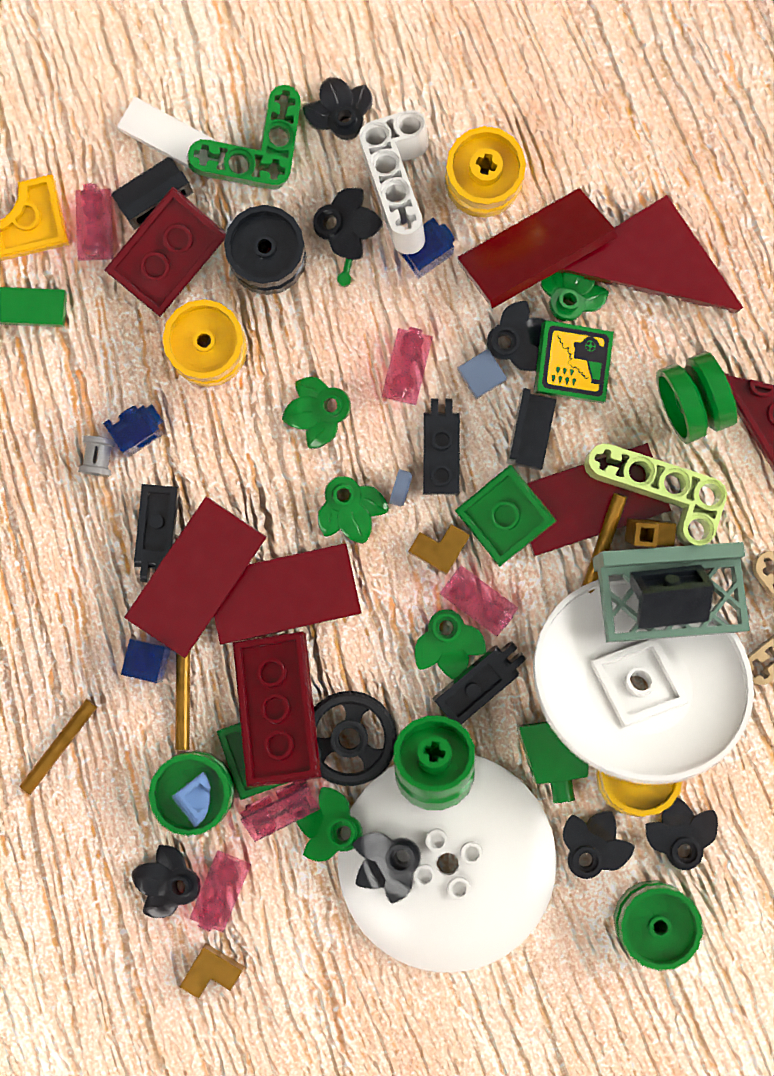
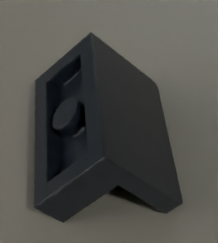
M167 157L112 192V197L132 228L136 230L173 186L185 197L194 192L183 172L178 169L172 158Z
M523 388L519 398L506 463L541 471L543 469L557 399L530 394L531 389Z
M701 564L631 572L630 586L639 600L636 622L639 629L700 623L709 620L714 584Z

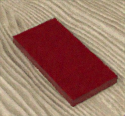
M577 188L463 253L457 259L460 267L493 309L617 238V234L612 224L580 188Z
M648 443L628 449L653 458ZM606 457L596 460L600 463L599 469L604 470L607 466H614L620 470L625 462L622 460L619 464L613 465L606 462ZM584 464L527 483L557 520V522L530 543L534 557L598 536L613 493L627 497L617 529L626 526L627 518L646 520L671 511L669 503L595 480L588 475ZM636 464L630 466L629 475L632 480L640 483L644 482L646 473L643 467Z
M205 496L124 618L183 658H186L267 536Z
M339 544L249 564L214 615L220 645L362 614L347 544Z
M302 631L233 642L246 786L254 788L321 778L306 633Z

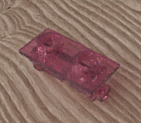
M93 183L84 184L83 190H75L78 261L113 259L111 189H98V185Z
M409 327L408 330L398 328L381 397L411 405L417 404L433 336L422 334L423 330Z
M462 565L459 566L439 593L496 637L508 625L518 610L516 605Z
M307 780L293 782L275 791L278 800L272 802L271 797L268 795L250 805H245L246 810L240 812L242 817L240 820L254 842L320 809L311 794L312 791Z
M217 850L189 919L198 922V927L201 929L212 931L213 928L223 933L251 863Z

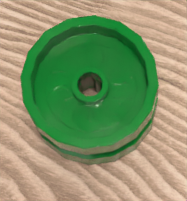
M704 351L689 357L686 360L685 369L674 363L656 372L657 388L664 410L674 431L685 444L705 437L708 427L718 432L737 423L738 415L731 387L718 361L711 353Z
M425 716L412 721L400 732L394 744L395 780L401 794L411 804L425 810H444L457 805L469 794L475 774V745L469 732L460 723L444 716Z
M198 750L180 753L163 763L152 777L148 793L150 808L159 824L172 833L184 836L204 834L218 825L232 807L235 786L232 774L226 764L212 753ZM203 772L210 784V803L204 819L197 826H194L172 797Z
M658 880L642 881L628 888L617 902L613 916L615 933L628 954L642 966L657 971L673 970L689 962L699 949L703 936L701 915L694 902L673 885ZM662 920L658 923L659 929L654 931V923Z

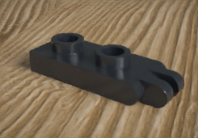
M431 398V412H424L423 495H459L460 413H453L452 398H445V413H438V398Z
M142 484L134 557V567L141 568L140 582L148 583L150 568L156 571L174 544L180 489L178 487Z
M512 641L502 649H499L496 645L432 699L449 719L455 720L462 725L519 676L520 673L516 668L526 660V657L520 652L510 660L507 658L517 649V646Z

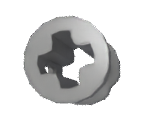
M83 436L86 448L83 465L79 466L78 472L110 477L111 470L108 469L111 448L115 447L116 441L104 437Z

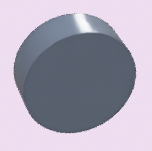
M399 469L389 504L399 507L404 506L413 476L411 472Z

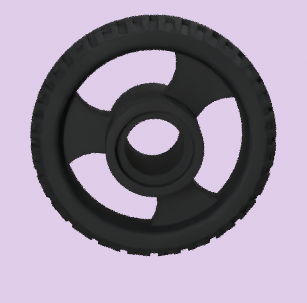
M357 691L337 692L322 699L314 707L316 728L322 716L333 707L342 704L346 711L345 720L336 725L331 737H317L321 777L341 786L362 785L377 778L390 764L394 756V744L397 740L396 727L389 711L374 697ZM368 710H371L377 716L383 727L384 746L382 749H376L367 744L368 733L360 722L363 714ZM346 728L355 729L360 735V743L350 749L342 746L339 741V734L342 730ZM333 752L345 758L358 756L364 764V770L357 773H343L330 768L324 761Z

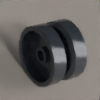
M269 205L255 206L238 214L227 228L224 241L226 259L231 271L241 285L251 292L264 295L282 293L295 285L304 272L307 256L302 230L293 216L278 207ZM269 247L271 248V250H270L268 253H261V252H260V251L266 252Z

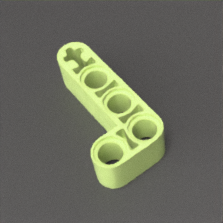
M611 444L597 445L587 454L584 467L588 475L595 480L683 508L676 531L678 540L683 545L701 546L713 540L727 499L726 487L721 481ZM604 454L607 456V463L617 465L622 460L625 462L620 470L614 466H607L604 470L599 469L600 463L595 459ZM636 464L643 467L646 473L644 482L640 483L632 480L629 475L631 465ZM666 476H674L678 479L680 490L677 494H672L666 490L664 486ZM701 487H708L713 491L715 498L712 505H706L700 500L699 491ZM691 521H697L703 526L704 535L702 539L695 540L689 535L688 526Z

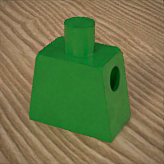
M548 721L516 725L534 782L536 784H551L553 803L574 801L572 780L588 777L589 764L580 759L559 739Z

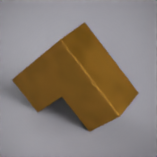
M627 518L625 541L634 546H674L677 524L669 521Z
M452 524L440 543L419 532L408 553L447 575L470 535Z
M205 943L179 987L198 999L211 979L231 991L245 966Z

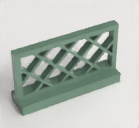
M743 542L602 551L592 558L594 572H598L606 643L750 631L741 567V558L745 557ZM701 564L704 570H710L707 575L711 579L718 569L731 568L732 585L727 591L723 590L711 579L714 584V592L721 599L710 611L709 620L702 622L699 627L692 628L689 624L679 625L680 629H672L673 626H666L664 630L648 628L645 629L646 631L636 632L639 627L635 623L629 632L615 633L614 617L620 609L636 622L637 613L626 604L627 600L634 593L632 588L620 599L610 591V576H621L630 584L631 572ZM612 602L616 604L614 609H612ZM725 602L736 610L738 624L727 625L716 616ZM710 621H712V622H713L715 625H717V626H707V625L710 623Z

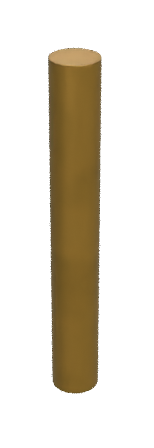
M613 493L582 586L599 580L598 572H594L592 558L602 551H609L627 500L626 496Z
M190 652L186 658L176 653L175 750H190Z
M87 698L20 784L19 787L30 795L33 793L98 708L95 703Z

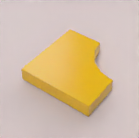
M53 174L18 182V197L14 207L0 220V260H9L70 245Z

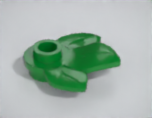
M556 272L541 281L542 289L550 296L549 306L552 314L558 320L565 322L579 318L583 312H596L604 306L609 291L605 288L594 285L595 281L567 272ZM563 299L571 301L574 305H566Z
M305 377L295 382L299 398L287 405L283 412L282 420L293 428L306 429L307 446L309 449H316L330 443L336 437L338 423L345 420L350 413L351 401L345 391L334 387L329 388L319 378ZM330 399H335L337 402V408L333 412H330L327 408V403Z
M337 476L326 485L324 492L326 502L318 511L317 519L319 528L325 537L331 536L341 529L350 540L363 544L366 543L371 533V517L383 515L389 511L383 495L374 487L359 486L355 480L348 476ZM342 488L349 490V497L344 501L337 499V492Z
M447 609L440 610L431 617L428 624V632L423 634L416 642L415 663L419 670L429 668L437 663L444 674L454 680L467 669L469 655L476 656L486 653V644L481 632L475 627L464 624L463 619L458 613ZM445 620L450 621L453 625V631L448 635L442 634L439 630L440 623Z
M328 787L320 789V807L307 808L298 812L294 817L300 830L310 838L304 849L303 856L318 862L330 860L338 851L347 852L353 850V843L363 835L360 822L351 816L347 798L339 791ZM344 826L350 829V837L347 840H344L340 834Z

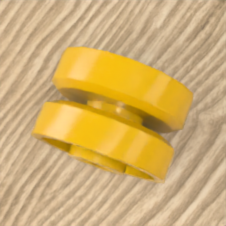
M483 126L470 129L456 139L448 153L445 186L448 197L459 210L470 216L488 218L500 215L513 205L520 193L526 168L523 149L515 138L500 128ZM486 171L488 172V175L482 174L480 172Z
M206 299L187 302L174 311L165 325L163 334L165 354L179 375L190 383L204 387L222 385L234 378L243 367L248 350L245 333L234 313L221 303ZM208 339H211L209 346L204 348L199 346L202 341L207 343Z
M598 769L596 770L598 791L605 802L619 813L635 817L659 814L670 807L680 794L683 781L668 784L635 783L608 775Z

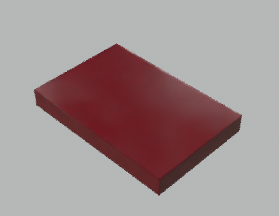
M173 186L104 271L161 317L223 243L226 231Z

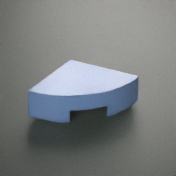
M203 772L172 797L194 826H197L204 819L210 803V784Z

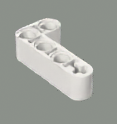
M407 110L366 123L361 128L359 137L364 162L393 245L397 251L408 255L421 250L425 243L422 215L403 162L423 155L428 148V137L424 116L418 111ZM406 223H408L409 228L407 230H405V228L403 227V225Z

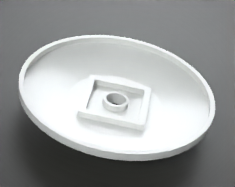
M621 576L609 577L610 591L622 599L631 588L630 584ZM599 580L580 587L559 603L546 620L535 647L533 659L534 686L538 702L549 725L559 739L580 759L616 778L635 783L668 784L696 777L717 765L729 754L741 738L748 724L753 706V676L746 651L736 633L606 643ZM633 593L626 604L638 614L639 600L635 593ZM612 602V609H614L616 604ZM622 609L614 617L615 633H627L636 623ZM717 612L716 616L719 617L727 625H730L726 621V619L719 612ZM710 621V623H709L707 626H717V625H715L712 621ZM702 622L691 623L689 625L692 628L699 627ZM674 625L672 629H680L681 627ZM657 627L655 629L664 630L665 627ZM638 629L636 632H641V631H646V630H645V629ZM633 676L643 678L648 684V689L645 691L635 689L630 682V678Z
M475 755L474 782L469 794L457 805L444 810H425L411 804L398 788L395 780V768L392 765L366 786L350 809L351 816L360 822L363 835L381 832L392 840L407 838L415 842L421 852V862L412 873L413 886L411 891L405 898L392 904L385 894L384 887L367 889L355 884L358 870L366 858L361 856L355 849L347 852L338 851L339 882L349 912L368 939L397 961L411 967L433 972L453 973L481 968L501 959L517 948L531 934L545 913L552 895L556 875V849L552 830L544 810L533 793L519 778L499 764ZM347 826L343 827L341 837L344 840L350 837V829ZM397 851V857L400 861H409V855L406 851ZM444 853H451L458 859V866L451 873H443L437 867V860Z

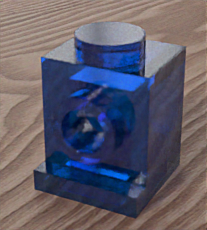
M153 404L148 407L143 405L140 408L132 406L118 416L120 421L114 424L109 419L103 423L122 453L128 458L164 435L159 427L164 421Z

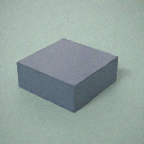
M489 349L470 359L457 369L475 399L480 398L507 380V377Z

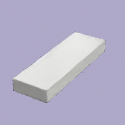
M135 96L117 125L119 131L172 158V160L189 168L187 154L190 146L195 141L200 139L216 141ZM201 150L199 155H194V157L199 158V164L202 166H206L208 160L218 161V169L225 153L220 152L219 159L207 157L206 150Z

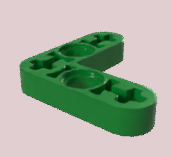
M279 85L271 91L266 104L260 150L200 139L195 141L188 151L187 164L189 169L200 176L265 189L281 188L287 182L291 173L301 105L298 91L289 85ZM281 95L286 96L287 102L292 104L288 106L284 120L277 119L281 106L280 103L275 101H279ZM275 128L284 130L288 136V143L284 146L274 145L270 141L269 132ZM201 150H206L207 157L219 159L220 152L225 153L222 170L217 169L218 161L208 160L206 166H202L199 164V158L194 157V155H199ZM231 157H244L248 162V170L242 174L233 172L229 167ZM255 159L261 161L258 168L269 169L271 164H276L277 171L283 174H279L276 180L270 179V173L263 170L258 171L257 177L252 176L256 166Z

